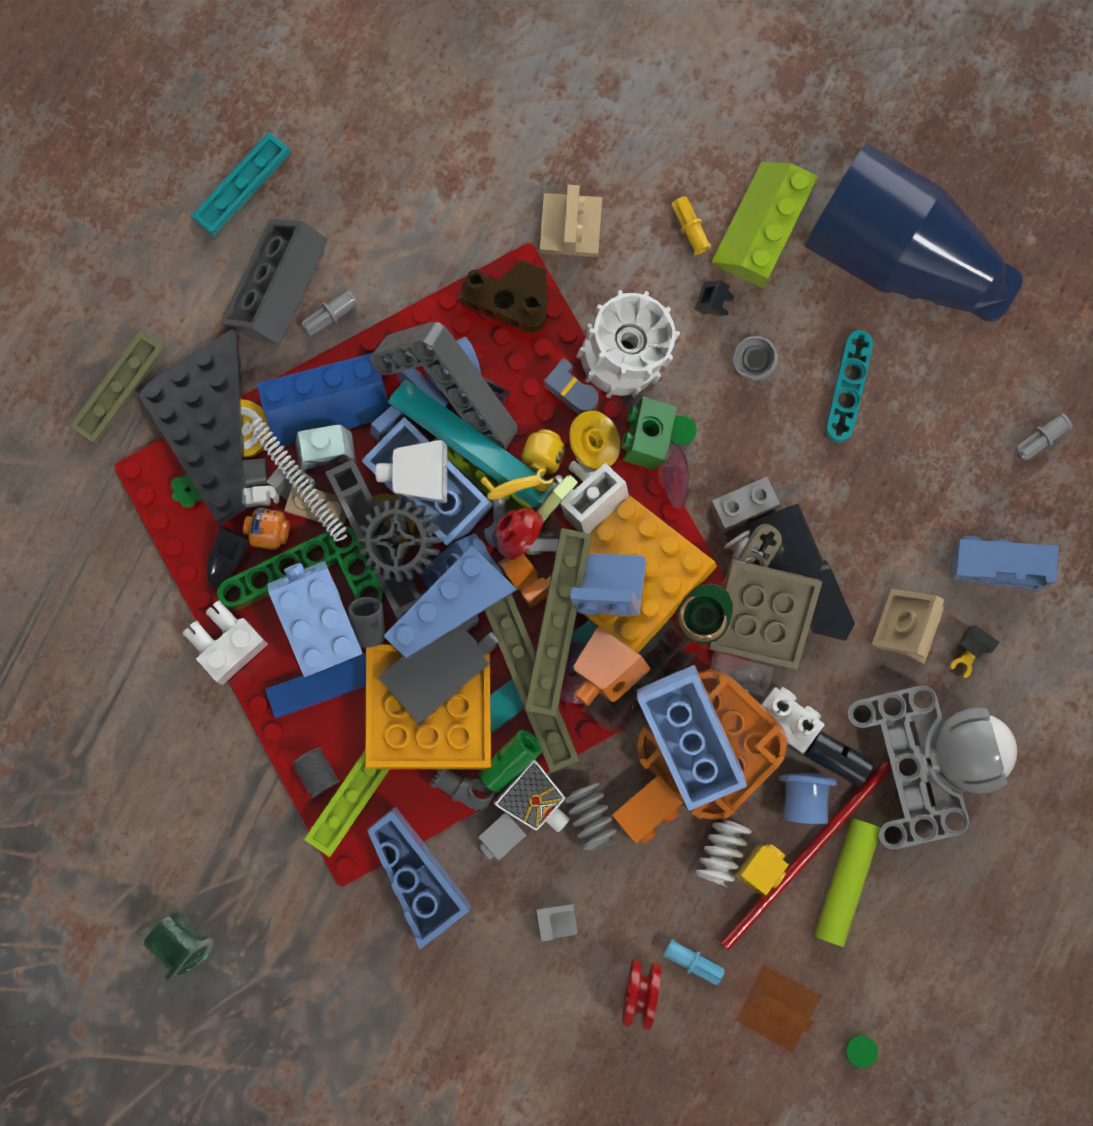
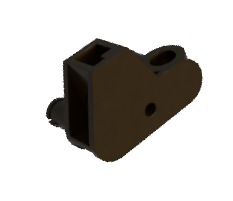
M521 260L498 281L485 276L480 270L475 269L468 272V277L463 281L462 290L457 299L461 305L526 333L533 334L543 329L546 324L547 313L546 269ZM502 304H507L508 308L503 310L500 308V306Z

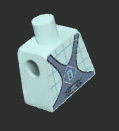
M342 425L310 429L297 433L295 444L299 468L303 472L339 466L352 459L357 463L352 433Z

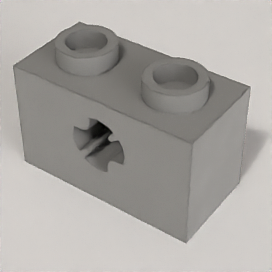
M765 477L712 500L709 509L720 533L723 534L775 511L780 503L768 477Z

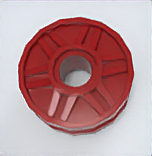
M632 959L624 995L623 1026L630 1027L635 1014L639 1013L641 1014L642 1029L651 1030L659 996L661 964L652 963L648 976L642 975L641 961Z

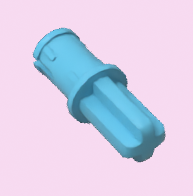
M671 939L663 954L664 958H668L687 969L686 973L690 974V972H693L714 985H717L724 975L725 970L700 956L701 952L697 951L695 953Z

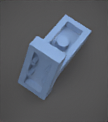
M415 368L397 373V380L401 384L407 379L448 409L449 402ZM392 405L371 424L370 434L379 442L404 417L408 416Z

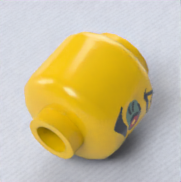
M539 430L528 437L521 455L522 462L536 473L542 468L546 469L545 474L555 473L560 466L565 447L560 436L555 432Z

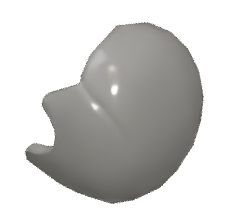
M760 336L747 337L736 346L733 364L738 374L743 378L753 382L765 380L774 373L777 367L778 353L770 340Z

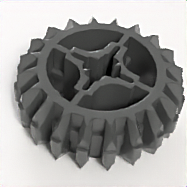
M396 498L394 504L391 500H385L384 509L380 505L373 507L376 516L366 514L365 518L370 525H361L359 527L361 531L366 532V537L358 538L359 543H366V548L361 549L359 553L361 555H370L365 564L371 566L376 563L373 571L374 574L379 575L384 571L385 580H391L393 576H395L396 582H403L405 576L408 580H414L416 577L415 571L420 575L426 573L423 564L427 566L434 565L435 562L429 555H439L440 553L438 549L433 548V543H441L440 537H433V532L440 530L439 525H429L435 518L434 515L428 514L423 517L426 507L420 505L415 509L416 504L414 500H408L406 504L403 498ZM394 516V522H391L389 532L385 535H379L383 524ZM405 516L414 521L420 531V535L411 533L408 522L405 521ZM404 536V539H412V541L396 544L395 541H388V539ZM379 545L389 548L394 563L386 559ZM414 545H421L416 557L405 565V558H408L410 548Z

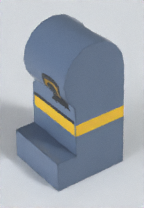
M563 358L544 380V387L578 414L590 410L595 411L598 405L596 389L590 385L582 384L571 375L573 365Z

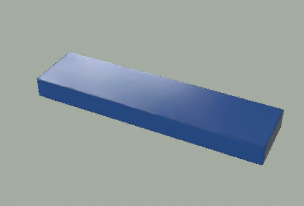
M366 653L305 678L303 675L265 689L275 718L278 719L366 687Z

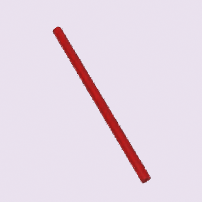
M883 760L862 786L856 790L829 820V823L820 830L785 869L786 875L776 888L772 887L767 895H762L720 941L728 951L889 774L892 767L888 762Z

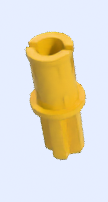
M686 196L677 198L672 202V207L682 226L680 231L686 234L695 255L706 252L712 246L701 227L702 220L697 218Z

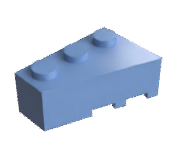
M963 536V539L953 544L951 580L1036 591L1056 583L1059 546L1012 543L1007 540L981 541L982 538L976 536Z

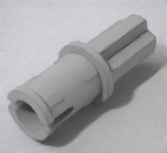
M347 290L330 303H323L321 309L302 321V326L308 335L313 336L332 322L338 323V318L359 304L353 294Z
M1061 413L1045 426H1038L1034 434L1016 446L1018 456L1023 460H1028L1043 448H1050L1054 440L1072 429L1071 421L1066 415Z

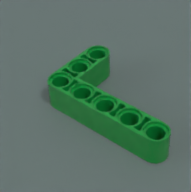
M340 526L333 534L346 527V530L337 538L345 534L350 536L352 543L349 547L344 549L337 547L336 541L333 540L334 537L330 536V532H325L225 580L219 586L217 593L219 600L227 608L240 610L270 596L268 585L261 589L254 587V580L257 576L267 575L269 578L268 583L286 577V575L282 574L281 569L283 564L288 561H293L296 564L302 563L304 569L325 561L327 568L339 562L356 599L362 598L364 591L371 588L378 591L377 600L383 605L385 595L372 567L365 564L367 560L366 555L359 553L363 548L358 542L355 532L348 526ZM315 548L324 550V557L318 562L309 560V553ZM354 562L364 563V572L358 576L350 574L349 568ZM231 588H239L241 591L240 598L235 602H228L226 599L227 592Z

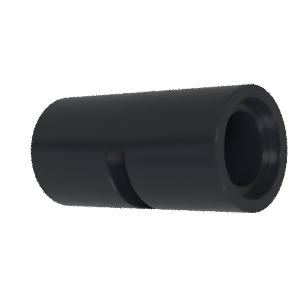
M823 731L818 733L805 755L808 759L859 788L867 779L874 765V760L846 746Z

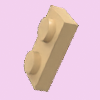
M292 485L284 512L323 524V522H319V517H315V513L311 512L312 508H308V503H304L305 498H301V494L297 493V489H294ZM303 486L300 491L304 490L307 486ZM311 488V489H309L308 491H306V492L304 493V495H307V494H308L309 492H311L314 488ZM317 489L307 500L312 499L319 493L321 494L320 497L314 500L311 505L321 498H324V501L314 510L328 503V506L321 510L318 515L328 508H332L322 519L335 513V516L329 519L326 524L338 517L339 520L331 527H335L340 522H343L342 526H344L347 516L337 496Z

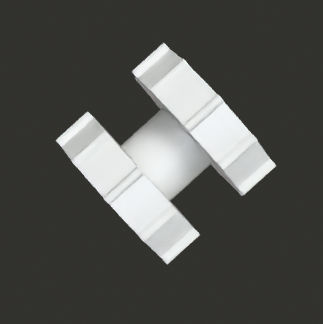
M619 290L617 295L603 306L597 305L593 313L595 317L593 325L589 323L583 333L586 338L576 357L581 359L583 370L587 375L585 382L591 381L597 388L606 392L608 398L611 395H632L633 398H636L639 392L644 390L650 383L656 384L661 377V373H659L662 366L667 367L673 359L671 351L680 332L675 330L674 322L669 314L671 308H665L657 300L649 297L648 291H645L644 294H623L622 290ZM621 341L630 342L634 349H626Z

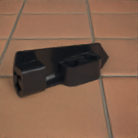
M795 504L748 524L746 529L749 530L750 536L762 524L772 525L780 532L782 542L769 564L772 569L818 579L822 582L810 624L811 631L815 634L846 641L855 622L830 565L826 560L823 561L800 505ZM771 531L767 535L763 533L760 535V539L763 541L759 548L760 551H762L766 543H773L774 539L771 537Z

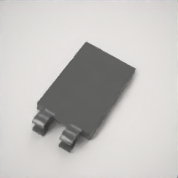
M477 615L406 659L402 656L378 677V680L418 725L423 723L489 666L485 656L499 645L498 642L500 640L490 632L479 644L475 641L468 631L479 622Z

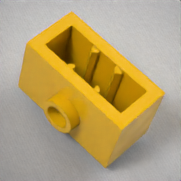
M766 844L765 846L756 845L734 875L758 894L767 895L772 887L776 888L786 875L784 871L789 864L783 860L786 855L772 844Z

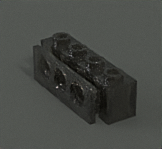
M669 619L641 649L638 654L642 656L650 670L619 699L611 702L599 693L588 706L585 705L582 709L604 731L612 732L616 728L620 733L628 735L645 716L638 700H636L637 689L685 669L696 657V654L692 651H683L690 641L681 633L679 626ZM671 660L673 663L666 669V664ZM631 706L633 709L626 715V710Z

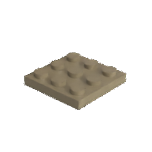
M732 559L724 589L729 593L733 602L730 625L720 639L708 644V648L798 670L822 582L818 579Z

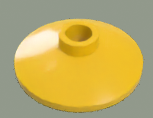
M591 410L579 414L573 420L569 434L570 444L578 460L586 467L598 470L604 463L609 467L613 465L620 453V437L613 422L603 413Z

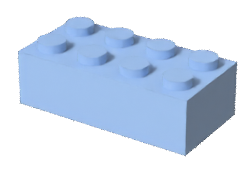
M404 417L365 456L362 462L376 475L377 463H393V450L395 448L430 441ZM448 459L447 503L403 497L395 494L398 498H403L405 504L408 500H414L416 504L415 509L420 505H424L426 511L423 517L428 514L434 515L435 518L429 525H439L440 530L434 533L448 547L454 542L463 539L493 508V503ZM383 482L393 492V482Z
M695 665L637 689V700L689 811L747 787L745 775Z

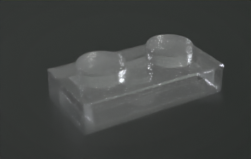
M715 651L710 667L732 677L747 692L765 697L775 669L772 665Z

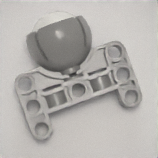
M923 685L858 700L848 710V718L854 726L868 728L881 725L904 813V818L891 820L880 829L879 839L888 849L905 848L964 833L969 825V816L963 797L964 791L973 794H988L1008 785L1006 777L1013 770L1017 759L1016 740L1009 727L998 718L989 715L987 708H967L955 713L945 721L943 720L935 691ZM920 691H927L932 696V703L927 708L921 709L914 702L915 695ZM891 698L898 699L902 705L900 713L895 716L888 715L884 710L885 702ZM862 705L867 706L871 711V718L865 723H859L854 717L855 710ZM913 721L915 722L920 745L916 746L912 727L910 724V722ZM905 758H911L917 764V771L912 776H906L900 771V763ZM927 759H931V766H928ZM926 782L931 784L936 806L931 804ZM957 812L963 816L964 825L960 829L953 830L947 826L946 816L949 813ZM921 819L929 820L933 825L932 834L926 837L920 836L915 830L916 822ZM896 826L901 830L903 837L900 842L890 843L886 839L885 831L888 827Z

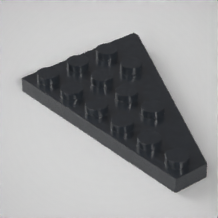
M234 328L135 389L220 526L246 510V495L244 494L245 475L243 474L244 435L242 434L243 416L241 414L242 377L240 375L241 358L239 356L238 342L240 337Z

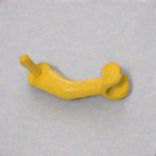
M542 468L538 470L536 475L514 479L495 488L488 481L487 477H483L480 481L489 490L487 499L497 500L533 486L538 491H548L554 479L552 478L549 481L542 480L541 478L546 472V469Z

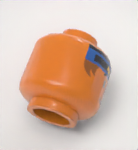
M258 508L253 512L252 517L246 516L243 534L248 535L249 543L253 547L276 550L281 544H286L290 521L285 520V515L281 511Z

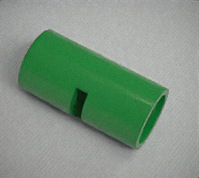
M520 730L491 758V768L479 770V777L483 784L493 792H502L542 753L539 741L528 731Z

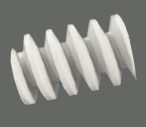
M722 818V823L712 824V827L719 834L708 835V839L715 845L705 846L703 849L710 855V858H700L699 860L706 869L696 870L695 874L727 887L724 881L735 880L728 870L739 869V866L732 859L743 857L737 846H747L748 844L741 837V834H751L752 831L747 827Z

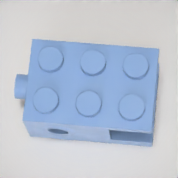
M325 561L306 569L303 568L302 563L292 565L284 570L286 577L267 584L268 592L277 615L283 625L304 678L362 654L341 602V597Z

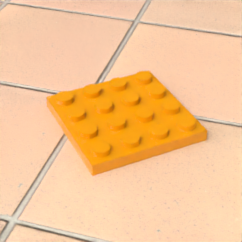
M629 495L602 523L590 532L592 536L588 555H641L645 558L647 564L639 616H615L612 614L583 615L597 627L600 626L636 653H639L678 610L683 599L692 590L699 587L717 565L714 560ZM551 576L546 580L549 584Z
M377 645L366 648L365 769L491 768L490 653L485 656L489 666L423 723L418 725L378 680V677L403 655L393 645Z

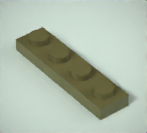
M139 330L69 427L94 445H97L136 392L135 389L141 385L166 350L165 347Z

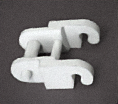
M272 486L244 488L246 507H269L271 503L270 498L274 499L275 504L279 503L280 497Z

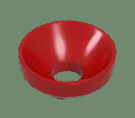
M523 508L515 511L510 510L502 517L496 526V540L499 553L508 560H514L523 555L532 546L540 533L543 523L542 515L531 508Z

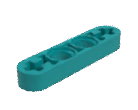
M863 330L852 332L844 345L825 426V434L833 443L841 444L846 442L854 431L873 350L872 336ZM857 339H862V345L866 347L862 348L858 359L853 358L856 345L852 343H855ZM850 365L856 366L860 370V378L857 380L848 379L844 373L845 368ZM843 393L851 395L854 405L851 408L841 407L838 403L839 395ZM840 415H846L842 427L847 432H843L841 436H838L832 426L837 425Z

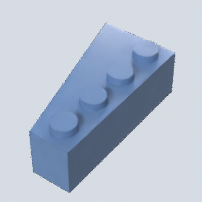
M394 807L370 826L367 830L383 868H385L393 891L399 899L404 916L414 933L415 941L420 950L467 914L472 904L397 807Z

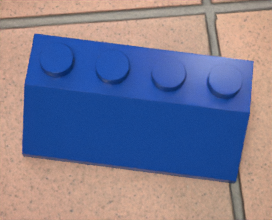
M373 353L257 383L270 431L273 432V437H277L274 442L280 441V445L277 448L294 444L297 433L300 431L333 425H342L348 430L373 423L389 409L390 404L388 403L389 400L382 373L378 372L370 362Z

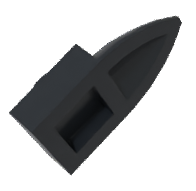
M226 526L220 528L207 562V578L212 589L220 586L221 583L232 575L235 568L241 566L250 544L248 537Z

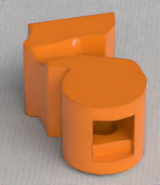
M524 554L514 560L504 558L498 562L504 574L517 589L516 591L522 594L523 600L530 609H533L547 598L550 584L543 577L538 579L537 571Z

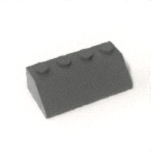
M269 219L220 324L230 329L234 328L235 331L261 342L279 345L287 334V327L293 314L299 308L300 299L305 288L312 280V273L317 262L324 254V247L328 239L303 221Z

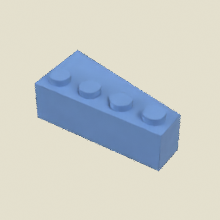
M471 545L384 635V638L407 659L509 596L517 589Z

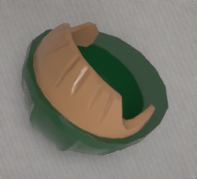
M702 584L692 590L679 605L676 615L679 630L692 642L699 644L716 642L725 634L730 625L733 602L729 593L721 586Z

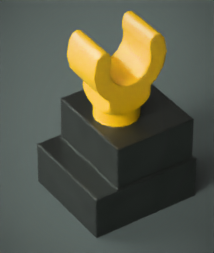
M975 624L969 626L957 644V647L964 651L960 658L954 659L950 663L949 669L952 670L958 663H961L965 666V672L961 678H967L972 672L974 659L981 658L984 652L987 654L993 652L1000 642Z

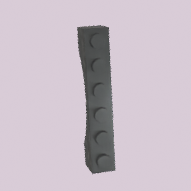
M354 459L325 473L357 538L366 537V532L361 531L359 527L361 525H370L365 516L366 514L376 516L373 509L376 505ZM385 523L383 524L379 535H385L388 533ZM360 543L362 548H366V543ZM379 545L386 559L394 563L389 548ZM376 563L374 565H371L373 571L376 566ZM384 571L376 575L397 620H399L421 598L413 580H408L406 576L403 582H396L395 576L391 580H385Z

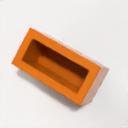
M658 775L615 811L611 817L634 844H637L640 840L643 844H646L658 833L655 829L657 825L663 820L669 824L681 813L678 807L683 802L661 776Z

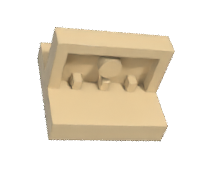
M568 185L567 195L544 193L540 253L598 257L602 197L579 196L580 185Z
M891 589L872 645L878 649L898 652L916 663L925 664L944 607H942L944 599L937 595Z

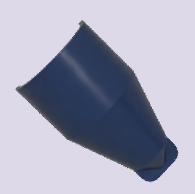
M868 143L862 148L843 177L804 246L880 292H893L906 295L910 299L916 300L919 298L932 301L936 305L971 312L987 322L1000 320L1007 312L1023 283L1020 272L1005 263L1004 258L943 187Z

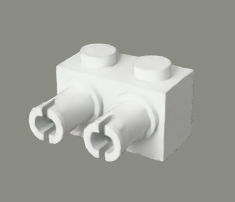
M576 458L579 463L577 464L573 460L569 470L581 479L583 483L575 490L572 489L560 503L564 517L579 532L589 534L629 497L626 482L606 463L598 470L586 467ZM561 475L554 477L556 483H552L554 487L550 491L551 493L564 480Z
M219 600L213 604L219 611V614L211 607L206 611V615L223 631L222 636L218 640H213L198 621L190 625L196 634L188 628L182 634L200 652L196 660L217 683L223 685L265 648L268 643L244 618L237 620Z
M774 687L761 705L784 728L789 741L787 747L796 754L801 755L825 724L819 720L822 716L809 706L803 708L796 703L797 697L786 688L782 687L779 690Z

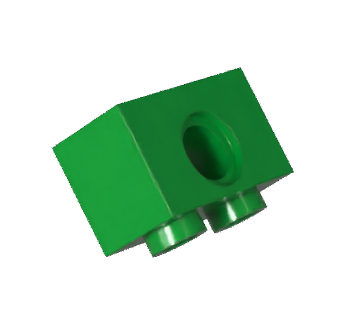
M645 396L636 405H631L627 415V422H630L629 431L625 433L621 448L625 449L623 461L656 471L667 460L676 406ZM643 429L648 430L651 434V437L647 436L643 432Z

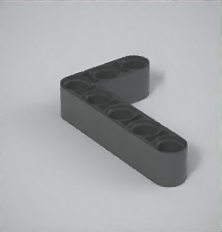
M429 322L389 334L371 355L370 362L378 372L385 375L423 366L460 417L502 449L506 450L517 434L518 426L444 325L438 322Z

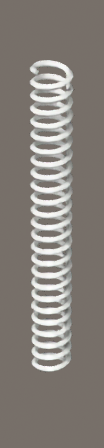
M262 418L256 419L250 425H248L249 421L247 420L246 427H250L249 431L253 432V436L257 437V441H261L260 445L264 446V450L268 451V455H271V460H275V465H279L278 469L282 470V474L286 475V479H290L289 483L294 484L293 488L297 489V493L301 494L300 497L305 498L304 503H308V508H312L311 512L315 513V517H319V522H323L322 526L327 527L326 531L330 532V536L334 537L333 540L340 541L346 538V534L337 538L346 530V527L333 534L337 528L342 526L343 522L329 529L339 520L338 517L326 524L329 519L335 516V513L322 519L332 508H328L318 515L321 510L328 506V503L314 510L324 501V498L311 505L321 494L318 493L312 499L307 500L317 491V489H313L307 495H304L306 491L313 487V484L300 491L303 486L309 483L310 479L296 486L298 482L306 477L303 474L292 482L295 477L302 473V470H298L294 475L288 477L290 473L299 467V465H295L285 472L287 468L295 463V460L281 467L291 459V455H289L281 462H278L288 451H284L274 458L277 453L284 449V446H280L273 453H270L272 449L280 445V441H277L270 448H267L277 437L274 436L267 443L263 444L266 439L273 435V432H269L259 439L261 435L269 431L270 427H266L256 434L258 430L266 425V422L258 425L256 429H252L253 426L262 421Z

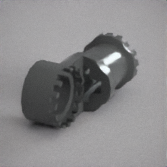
M439 769L438 774L435 775V778H433L429 785L432 788L437 787L452 796L453 801L457 802L459 800L466 804V806H469L470 809L475 808V811H478V809L480 811L485 810L494 796V792L488 789L481 779L471 780L467 776L462 778L449 769ZM472 790L482 792L485 795V799L477 798L472 793Z

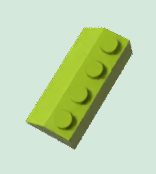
M761 162L711 264L764 289L815 186L818 176L791 163Z

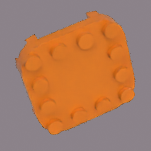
M710 668L698 672L742 768L747 787L697 807L691 812L700 819L717 820L726 819L734 814L746 799L778 769L785 758L789 741L784 728L778 720L740 684L726 673ZM647 723L638 735L639 761L645 769L649 768L656 776L660 775L672 791L684 802L649 723Z

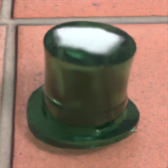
M175 912L163 919L148 934L143 946L161 960L168 969L165 979L172 981L192 971L208 957L213 947V939L209 935L200 937L189 927L180 913Z

